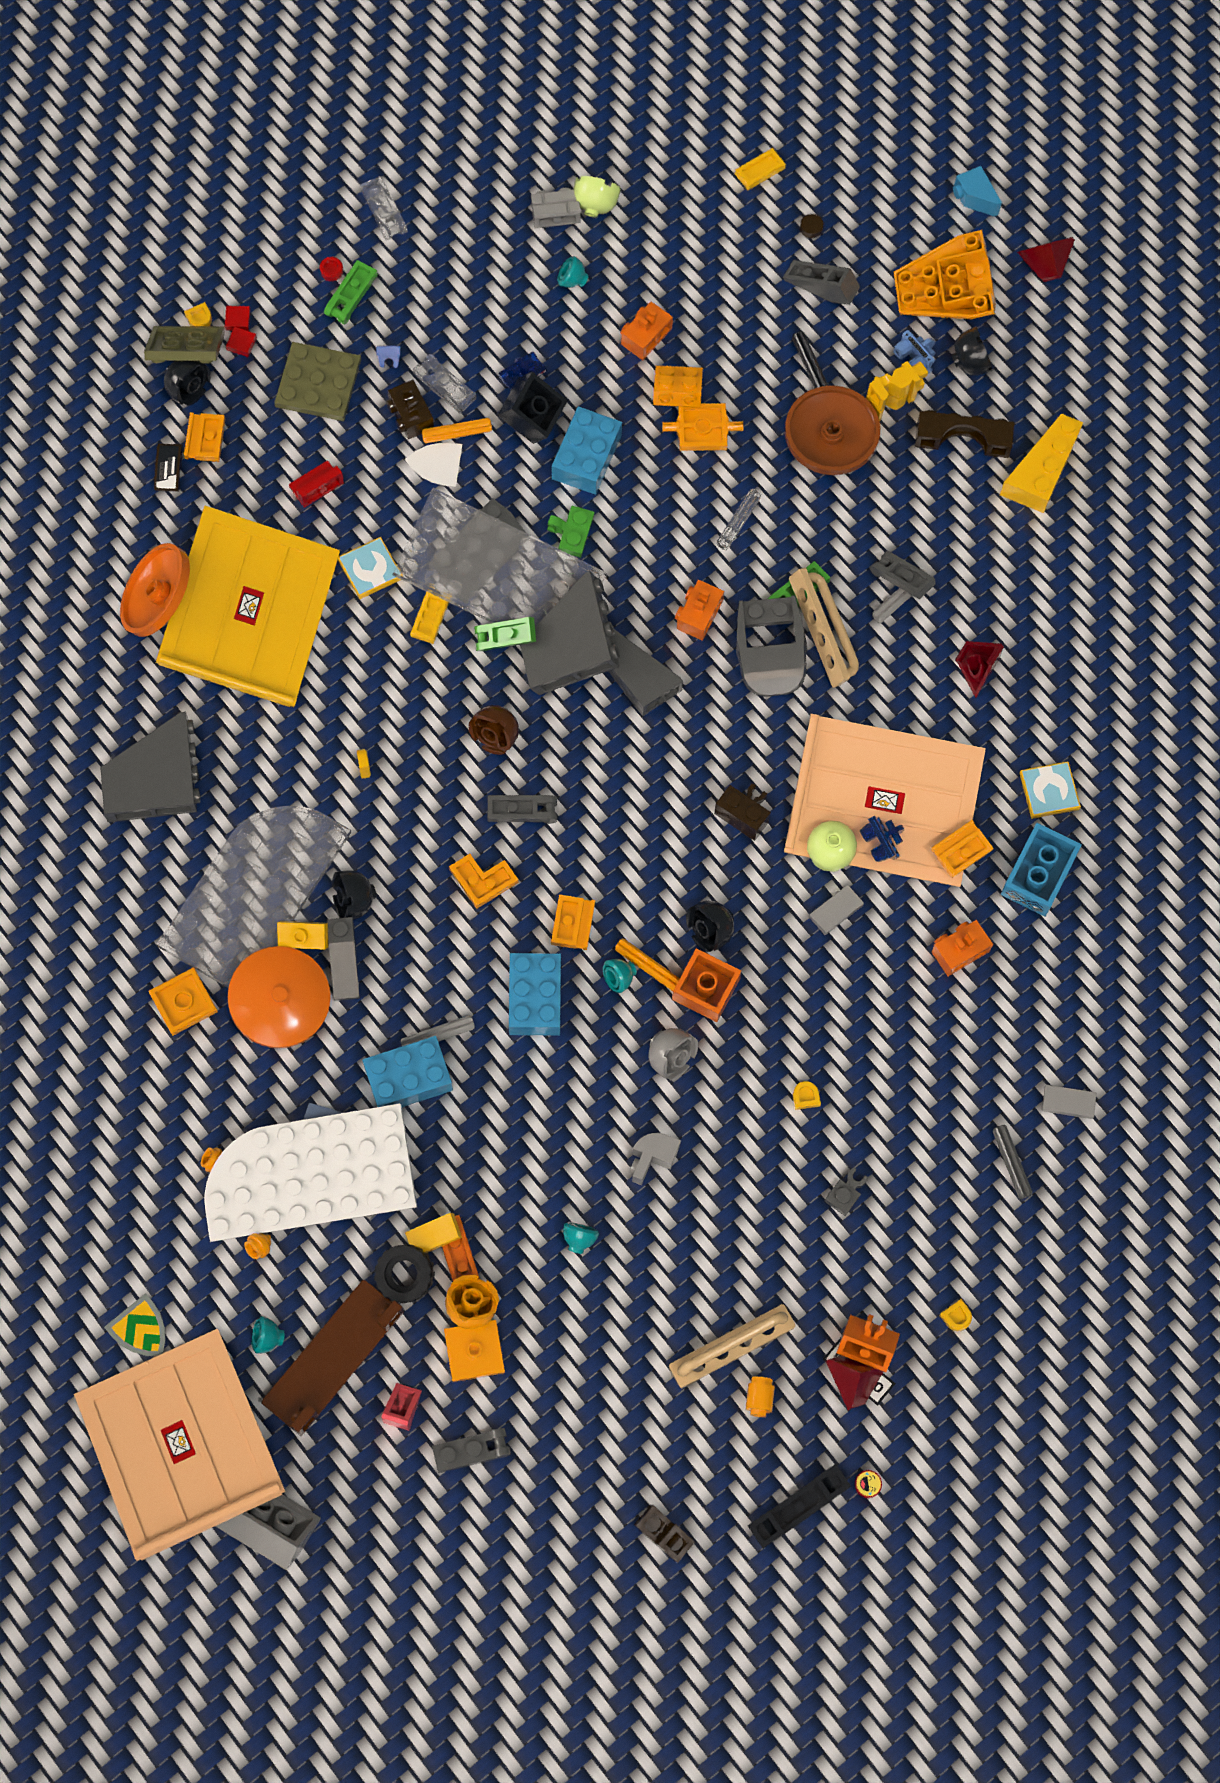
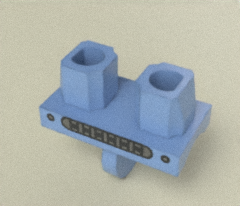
M909 330L905 331L902 334L901 341L894 347V354L901 360L909 355L912 358L909 361L911 366L922 362L928 370V374L932 372L931 366L935 361L933 356L936 353L932 347L935 341L932 338L924 340L921 336L916 339Z

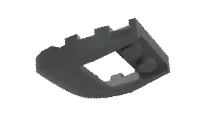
M795 595L786 598L739 601L736 655L745 686L752 693L763 697L793 693L800 688L806 677V653L808 650ZM794 623L796 643L747 648L745 628Z

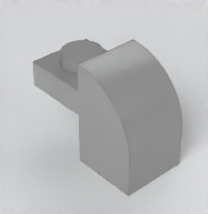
M651 1133L639 1139L634 1145L632 1155L640 1158V1160L635 1158L631 1166L632 1182L642 1186L651 1162L671 1170L680 1148L681 1140L662 1133Z

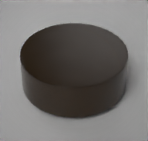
M816 214L804 216L800 224L801 233L807 238L820 236L824 226L822 218Z

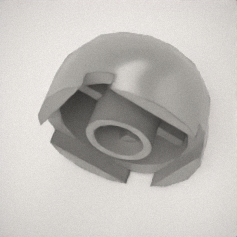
M669 1028L656 1034L650 1041L648 1057L651 1067L665 1079L675 1080L679 1078L690 1067L686 1064L690 1057L695 1059L698 1050V1040L688 1032L677 1028Z

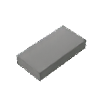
M847 885L809 915V918L824 935H827L864 905V902Z
M1045 1085L1042 1111L1093 1119L1097 1093Z

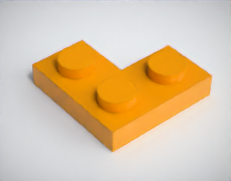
M471 854L466 855L449 866V870L476 909L519 883V879L505 860L484 873Z

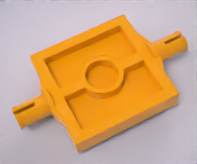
M726 403L701 404V407L678 406L677 422H662V432H677L679 451L727 450L729 431H743V421H729L726 414Z

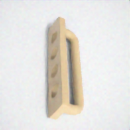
M801 568L789 577V581L833 688L838 687L857 673L859 668L858 659L827 582L820 574L808 573L806 568ZM812 582L816 583L848 660L849 668H846Z
M782 1304L672 1362L669 1365V1369L678 1386L684 1388L793 1330L795 1323L785 1305ZM774 1327V1332L772 1334H763V1332ZM751 1339V1344L748 1347L739 1346ZM728 1351V1356L725 1359L716 1358ZM705 1364V1368L702 1371H693L695 1368Z

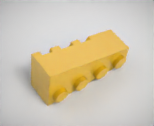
M1061 414L1004 481L1000 496L1044 513L1077 441L1083 422Z

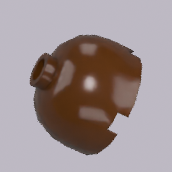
M489 705L481 708L468 723L469 732L473 740L476 742L478 739L481 743L485 744L481 748L492 754H505L507 750L511 749L518 738L519 724L511 711L499 705Z

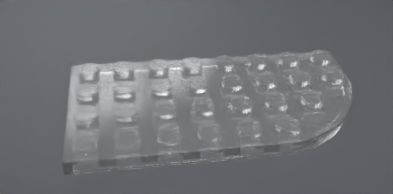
M432 488L392 575L491 623L534 617L536 627L586 572L590 571L596 578H600L602 583L607 572Z
M301 806L275 807L246 819L231 833L158 941V948L194 967L199 972L229 989L233 973L245 958L258 950L278 945L277 922L293 921L350 836L351 829L317 810Z

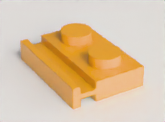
M190 412L184 451L185 459L195 458L201 461L220 462L225 426L224 415L205 413L197 415Z
M971 820L933 846L931 851L938 857L937 859L951 878H954L990 853L994 848L980 829L976 827L974 821Z
M559 895L551 945L587 950L595 900L590 901L584 900V898Z

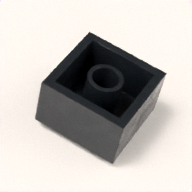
M531 372L517 379L497 416L534 444L548 438L568 400L535 373Z

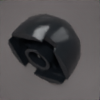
M975 326L961 333L954 344L956 353L951 354L956 368L961 366L965 373L974 376L993 371L977 327Z
M174 361L166 368L164 387L168 395L180 405H193L206 392V389L203 387L206 381L210 383L211 371L206 364L199 361Z
M338 871L334 873L332 887H337V895H333V902L338 917H352L353 920L363 917L371 908L372 899L376 898L374 885L370 884L369 880L358 871Z
M706 900L697 903L687 910V927H692L696 935L691 937L702 950L706 952L715 951L730 941L734 933V917L732 912L718 901Z

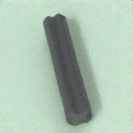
M1000 1125L995 1127L993 1134L1018 1198H1027L1031 1196L1032 1190L1007 1126Z

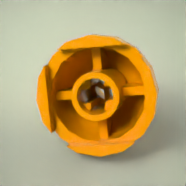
M463 1275L455 1279L447 1291L445 1299L447 1315L453 1323L461 1328H481L490 1322L497 1310L499 1297L496 1288L490 1281L487 1280L485 1282L478 1279L479 1276Z

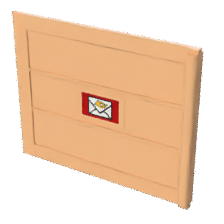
M811 714L784 853L810 858L807 852V842L812 830L823 822L830 820L840 821L849 826L857 841L856 855L849 866L961 887L963 871L954 878H951L937 859L938 857L931 851V848L973 820L986 748ZM880 819L899 855L898 857L894 858L875 821Z
M218 1329L74 1394L136 1561L144 1560L286 1492Z

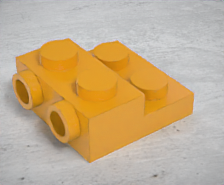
M656 366L653 405L701 407L703 368Z

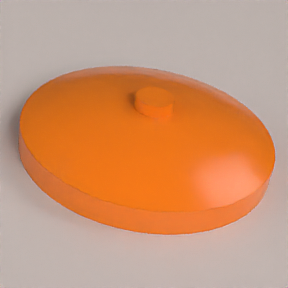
M171 543L158 545L149 551L135 567L124 589L120 607L121 622L127 631L139 637H146L161 629L173 616L184 596L190 574L189 558L183 549Z
M268 947L249 955L236 968L228 989V1008L237 1028L251 1041L269 1048H289L311 1038L325 1021L330 1006V987L322 968L309 955L290 947Z

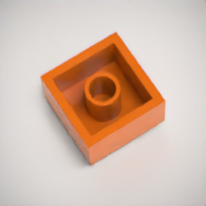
M696 948L673 990L672 1000L718 1022L740 980L741 970Z

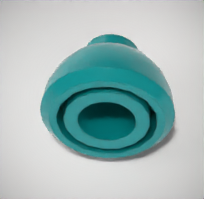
M576 256L569 257L562 265L558 274V284L566 288L578 285L583 287L588 280V274L585 273L584 265Z
M610 959L605 961L603 965L604 979L608 986L617 993L624 992L632 983L633 976L637 973L636 967L631 961L625 962L621 959Z
M567 1222L563 1227V1235L569 1245L568 1250L574 1253L583 1254L584 1249L591 1247L599 1236V1232L596 1229L586 1225Z
M261 1316L258 1318L252 1332V1348L256 1354H263L273 1350L277 1345L282 1346L284 1330H280L276 1323L267 1317Z

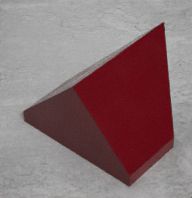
M1070 237L1017 253L1043 282L1061 278L1075 239Z
M966 641L955 659L975 698H977L1000 659L1004 648L1000 643Z
M842 1355L826 1361L847 1410L866 1404L883 1371Z

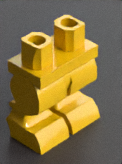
M907 361L900 368L894 370L892 376L888 373L882 377L875 376L874 380L869 384L866 399L877 412L879 421L882 419L885 405L897 410L903 407L906 401L908 403L915 401L917 392L924 388L923 378L928 375V370L922 362L911 366Z

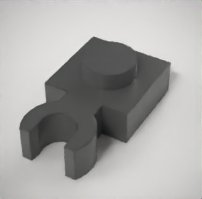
M852 1168L849 1171L847 1183L839 1179L824 1201L844 1216L848 1214L861 1195L856 1191V1188L863 1187L868 1178L865 1175L861 1181H855L853 1175L857 1170L856 1168Z

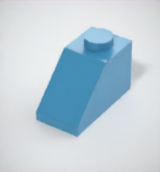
M981 166L956 176L953 193L956 199H960L964 207L994 217L999 215L1002 202Z

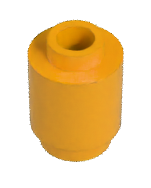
M752 1377L751 1383H748L746 1410L751 1411V1416L766 1417V1413H772L775 1386L772 1385V1379Z

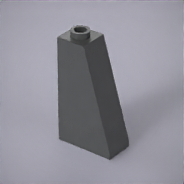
M614 629L615 635L612 636V639L620 653V658H617L619 667L608 672L639 713L644 716L681 692L683 680Z

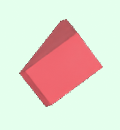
M396 1383L383 1411V1422L409 1431L420 1399L421 1390Z

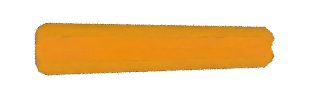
M490 418L433 427L423 429L422 437L424 443H431L491 432L492 424Z
M622 938L617 943L615 950L671 991L675 989L680 979L626 939Z

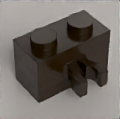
M414 379L388 390L387 407L391 414L395 413L397 427L400 433L405 432L408 440L421 435L423 429L434 427L433 416Z
M753 783L747 790V796L729 785L716 802L714 814L755 841L769 823L771 812L760 805L767 798L768 793L763 791L759 797H755L752 800V793L756 789V785Z

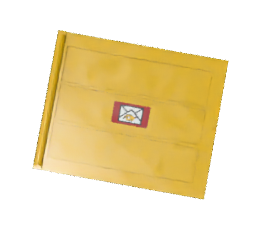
M204 505L188 557L190 574L187 588L177 610L168 621L155 663L284 706L294 707L340 550Z

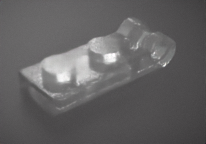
M380 176L360 184V189L381 229L384 239L389 240L398 233L400 235L407 233L405 222L382 177ZM394 220L395 225L389 227L387 223Z
M432 354L424 358L425 362L421 365L418 364L413 368L414 374L459 414L476 400V394L441 365ZM430 369L435 372L431 376L427 373Z

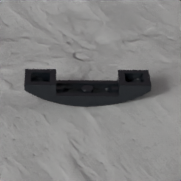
M834 1464L799 1491L749 1524L748 1528L764 1549L849 1489L851 1485L838 1466Z

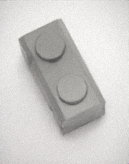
M562 188L556 192L541 190L536 192V194H531V208L535 228L581 223L580 205L576 201L574 189Z

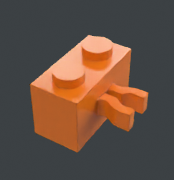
M650 301L646 307L643 306L638 310L635 319L631 323H626L622 328L621 345L641 360H644L672 329L673 316Z
M698 580L694 587L690 586L685 596L687 600L685 606H680L675 615L677 630L703 641L723 603L725 591L701 580Z
M977 920L970 924L966 921L955 929V933L950 936L944 934L934 941L935 945L932 949V954L948 977L990 952L993 943Z
M850 1314L836 1353L887 1372L900 1333L887 1329L888 1321L883 1320L880 1326L872 1323L874 1316L871 1314L868 1315L867 1320Z

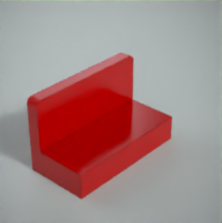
M326 461L291 482L289 488L305 508L344 484L343 474L338 466L333 467L329 461Z

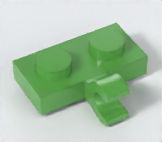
M571 506L567 522L557 516L550 515L547 530L563 534L558 548L559 552L582 557L595 512Z

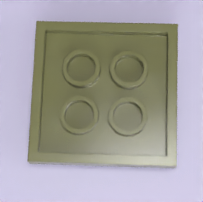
M153 326L144 350V359L151 360L153 363H163L166 360L199 361L200 363L216 361L225 336L224 326Z
M292 342L275 399V407L344 421L359 371L361 355Z

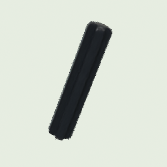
M803 331L794 333L792 340L814 388L828 386Z

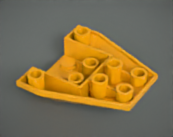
M982 230L959 235L894 271L900 315L975 319L995 314L996 301L991 268Z

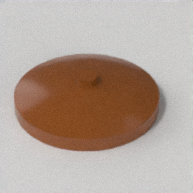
M822 386L804 393L791 406L785 423V439L792 455L806 468L825 475L847 474L865 465L874 455L880 438V421L872 404L858 392L841 386Z

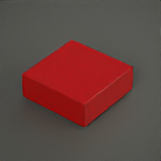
M226 306L225 330L233 331L234 327L249 331L250 306Z
M234 327L226 344V350L249 357L257 339L256 333Z

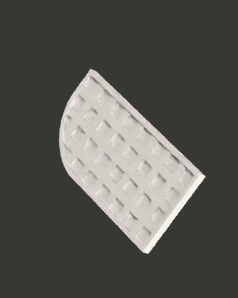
M395 1104L264 1126L250 1130L238 1137L218 1157L206 1184L204 1203L210 1242L250 1236L253 1233H268L416 1208L417 1202L402 1105Z

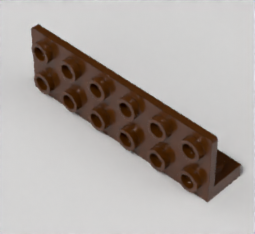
M362 1280L261 1401L262 1405L302 1437L404 1313L403 1307L395 1300L391 1302L366 1280Z

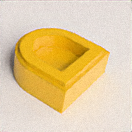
M205 302L184 311L190 326H210L212 323L211 312Z
M357 750L361 779L369 778L371 773L367 750Z
M804 1081L796 1085L793 1091L795 1110L821 1106L818 1088L813 1083Z
M962 1299L939 1315L953 1331L965 1330L972 1321L971 1311Z

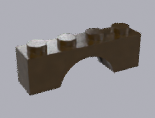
M934 410L920 411L917 421L915 447L938 450L947 439L954 436H966L980 444L985 456L1009 458L1013 444L1014 422L1007 421L1006 419H985L982 416H961L958 413H937Z

